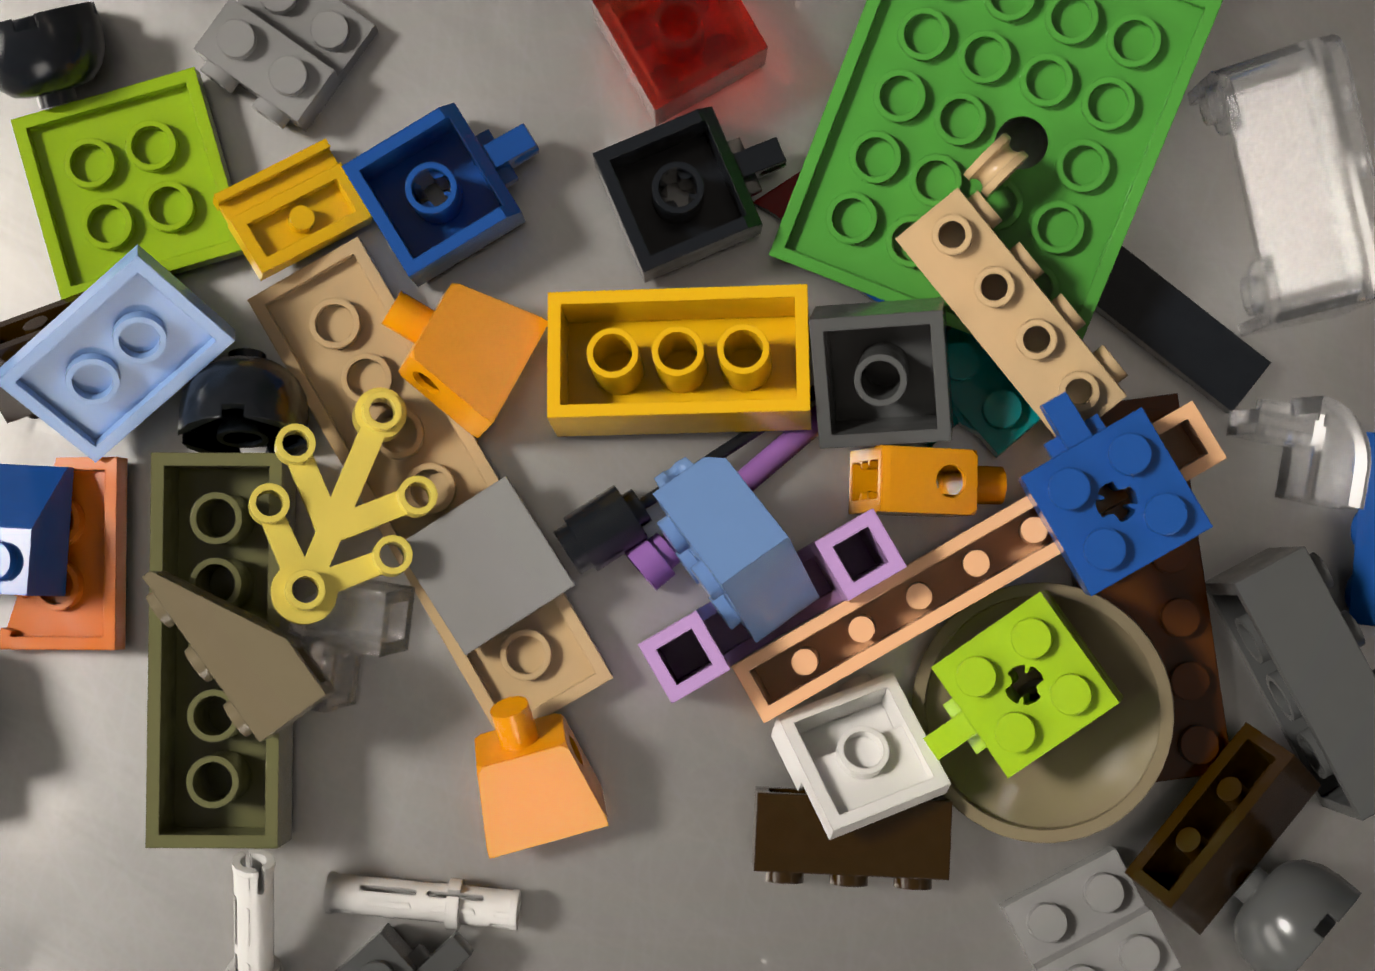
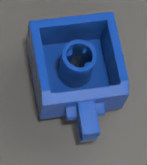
M451 103L438 107L341 167L407 275L419 287L526 222L520 208L507 188L519 180L513 169L539 153V148L524 123L494 139L489 129L475 136L456 104ZM436 183L441 190L450 188V192L444 191L446 200L439 206H434L430 201L421 204V200L429 199L424 191L429 185Z
M1066 391L1040 405L1043 415L1056 435L1055 438L1043 444L1051 460L1021 476L1018 480L1085 595L1093 596L1213 527L1142 407L1106 427L1098 414L1084 421ZM1105 484L1112 491L1124 489L1128 494L1130 503L1122 506L1128 512L1121 520L1115 514L1101 516L1097 510L1096 501L1105 499L1104 496L1098 494L1100 488Z

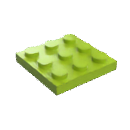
M195 67L11 119L61 300L86 291L137 244L172 275L244 255L228 229L227 221L220 210L217 211L213 204L214 194L232 186L202 78L200 72Z

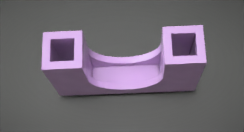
M872 508L797 551L820 598L757 643L741 623L731 630L711 602L640 642L638 646L670 702L678 701L731 670L730 666L804 621L842 601H849L906 568L907 565L874 509Z

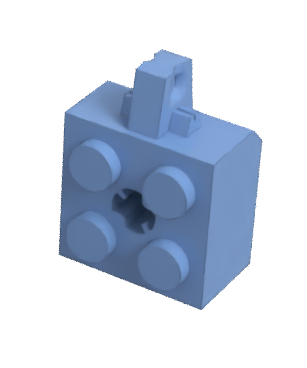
M684 457L675 462L670 469L661 472L654 478L659 489L653 492V495L666 515L656 522L658 527L675 549L676 556L697 585L700 583L710 596V602L731 630L741 623L757 643L820 598L790 538L727 458L703 457L693 464Z

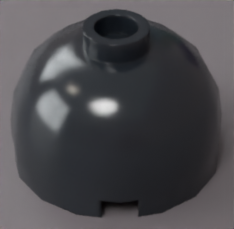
M92 1L34 13L32 16L13 21L9 19L0 22V92L14 99H31L36 97L40 110L77 101L78 98L74 88L94 79L103 64L106 46L103 26L95 3Z
M251 348L233 349L228 352V356L210 362L185 385L179 406L178 435L182 434V444L199 453H241L240 448L267 447L265 453H275L274 443L279 431L283 427L294 423L308 427L307 396L299 380L281 364L267 359L264 352ZM295 434L285 437L282 442L283 448L290 455L297 454L306 448L307 445L304 438Z

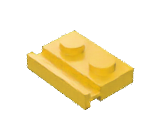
M326 138L214 194V206L217 211L220 210L227 221L228 229L260 281L370 225L373 217L341 167L343 165L341 162H337L330 151L331 146Z

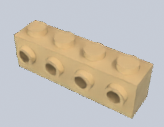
M957 187L896 237L895 240L1055 437L1056 435L1043 415L1040 405L1066 391L1084 421L1095 414L1101 417L1127 397L1118 383L1126 378L1128 374L1104 345L1094 352L1090 350L1077 334V331L1086 323L1062 293L1051 301L1034 281L1044 271L1020 241L1010 250L993 230L1003 220L982 194L977 190L967 198L962 190Z

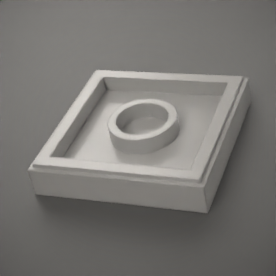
M507 476L406 539L413 551L410 569L465 655L576 586Z

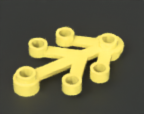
M373 388L363 393L358 399L352 413L353 425L358 434L331 496L313 456L316 447V439L313 432L308 427L297 423L289 424L279 431L274 443L275 454L282 463L288 465L315 530L305 556L286 518L290 507V499L285 489L274 483H265L258 486L250 496L248 502L249 514L255 522L262 525L280 568L271 584L270 596L272 604L282 618L293 624L310 625L321 621L334 608L338 592L381 575L386 577L398 576L412 562L413 551L409 542L401 536L388 535L376 543L372 553L330 567L341 541L405 516L412 518L425 516L437 502L438 493L434 483L424 476H412L407 478L397 491L355 507L382 443L395 438L406 422V405L403 399L391 389ZM376 402L387 404L393 413L392 420L386 423L375 421L370 415V406ZM293 434L301 436L307 443V451L299 456L288 454L283 448L282 442L284 438ZM411 486H418L424 489L428 496L426 506L421 508L411 506L405 498L406 489ZM268 493L275 495L281 502V511L273 516L262 514L256 505L258 497ZM386 545L398 547L403 553L402 564L395 568L386 566L380 558L382 547ZM301 579L310 580L317 588L316 599L308 603L298 601L292 592L293 584Z

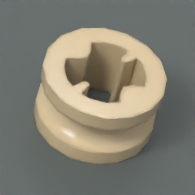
M1006 132L994 141L963 174L969 181L977 179L982 183L981 193L986 198L995 192L1029 157L1024 150L1016 152L1011 149L1009 145L1011 137Z

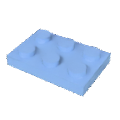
M137 244L0 367V387L96 463L235 341V329Z

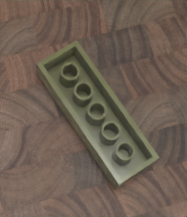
M151 452L149 571H167L294 635V624L282 618L275 610L271 601V584L280 568L262 525L252 519L248 510L250 496L258 486L265 483H274L281 486L289 495L290 507L286 518L295 535L296 484L288 465L282 463L275 453ZM263 494L256 500L258 510L264 515L273 516L281 511V502L273 494ZM295 583L293 584V587H292V592H293L294 597H295ZM149 606L145 848L278 849L292 839L293 723L272 738L259 742L253 733L248 737L240 733L224 710L223 705L229 699L215 679L210 682L203 680L189 663L185 650L191 645L176 624L168 628L158 619Z

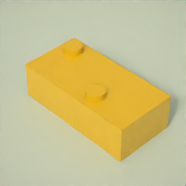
M808 285L548 292L547 418L557 437L812 430Z

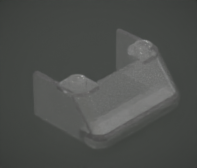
M1336 34L1307 39L1211 71L1187 95L1190 106L1199 104L1200 114L1206 126L1214 125L1220 136L1230 135L1258 259L1250 264L1248 277H1244L1240 281L1243 307L1248 316H1255L1238 325L1240 336L1243 337L1334 318L1374 303L1375 173L1348 53L1341 38Z

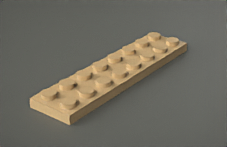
M358 236L247 300L286 369L299 380L307 396L308 407L342 466H344L358 434L353 425L352 413L360 396L370 389L382 387L393 390L403 399L407 409L406 422L395 438L382 443L360 497L365 504L397 491L400 485L409 477L424 476L434 483L438 498L435 506L425 516L419 518L405 516L379 526L378 528L383 537L397 535L407 539L500 480L476 437L468 433L402 378L398 372L414 343L381 324L394 303L395 297ZM376 402L369 408L370 415L375 421L386 423L392 420L393 413L387 404ZM411 486L405 491L406 501L411 506L416 508L426 506L428 496L424 489L418 486ZM388 545L399 565H401L403 562L402 554L396 546ZM410 567L404 571L494 730L495 727L490 709L502 699L512 696L525 697L528 700L533 718L536 719L558 711L614 678L566 593L561 594L471 653L465 655Z

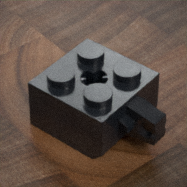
M712 106L696 109L593 153L595 168L644 283L761 234L763 224L751 197L762 192L758 179L784 168L787 162L777 137L746 149L740 137L727 142ZM677 183L682 191L692 188L695 194L689 193L688 204L682 207H678L674 200L664 202L661 197H668L667 186L669 184Z

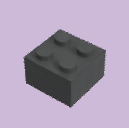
M942 297L815 306L809 318L820 449L952 441L953 409L945 300Z

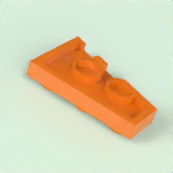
M89 457L56 458L54 466L74 468L65 596L15 595L17 598L8 626L0 629V649L123 650L125 649L128 458L102 457L96 463Z

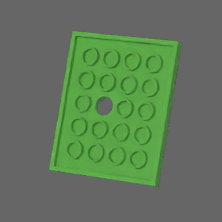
M867 0L768 255L884 301L941 297L895 238L957 187L962 190L967 198L977 190L981 193L982 183L977 179L969 181L963 174L996 141L997 134L1005 123L1015 118H1030L1038 122L1046 132L1048 146L1044 157L1030 168L1017 169L988 198L983 194L982 196L1003 220L993 230L1010 250L1020 241L1044 271L1034 281L1052 301L1062 293L1085 321L1086 325L1077 331V334L1083 340L1223 0ZM945 301L947 325L971 334Z

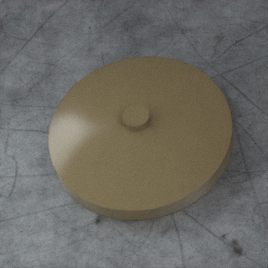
M1031 582L998 589L954 614L943 625L929 644L921 660L913 687L911 707L926 736L952 719L943 707V704L952 697L931 667L1038 592L1048 590L1124 698L1118 705L1010 778H1007L987 748L976 754L968 741L942 757L939 761L951 782L947 793L943 794V796L951 800L952 805L971 821L989 831L1015 840L1033 843H1058L1084 838L1108 828L1130 813L1144 799L1160 775L1170 750L1175 720L1174 697L1170 678L1159 651L1147 633L1129 614L1098 594L1093 596L1085 595L1082 588L1061 583ZM1025 665L1017 666L1015 671L1019 679L1013 685L1015 691L1020 696L1029 692L1030 700L1039 699L1041 696L1038 694L1036 687L1043 681L1041 673L1036 668L1025 673Z

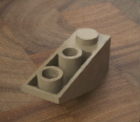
M149 571L142 576L152 591L146 595L150 608L168 628L176 624L191 645L185 650L189 663L206 682L215 679L229 699L223 705L227 716L244 736L248 737L253 733L259 742L272 738L336 692L334 686L299 637L167 571Z

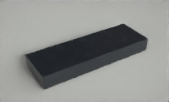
M1121 246L1095 310L1225 413L1233 412L1271 362L1129 250Z

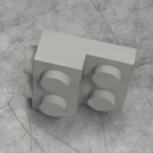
M228 0L193 49L206 61L200 71L230 93L234 91L237 85H240L257 97L252 108L270 122L284 129L287 123L291 121L306 132L376 36L378 29L375 24L340 0Z
M1110 845L999 904L1034 971H1176L1181 968L1154 913L1145 905L1133 880L1124 873L1126 867L1115 847Z

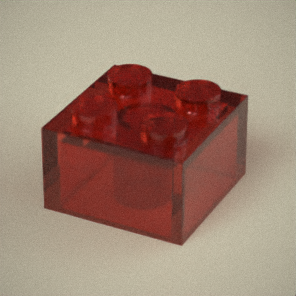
M591 0L596 23L655 126L765 65L768 46L741 0Z

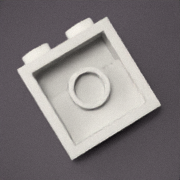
M893 671L874 679L869 674L854 677L842 684L835 694L817 701L811 696L776 717L771 734L774 744L797 791L805 789L829 840L946 794L951 785L940 761L937 760L923 738L926 737V734Z

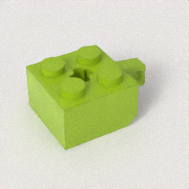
M1043 590L931 667L952 697L943 704V707L952 719L923 739L937 760H940L966 741H968L976 754L987 748L1007 778H1010L1118 705L1124 697L1049 591ZM1025 665V673L1032 671L1034 668L1041 673L1043 681L1036 687L1038 694L1041 696L1039 699L1030 700L1029 692L1020 696L1015 691L1013 685L1019 679L1015 671L1017 666Z

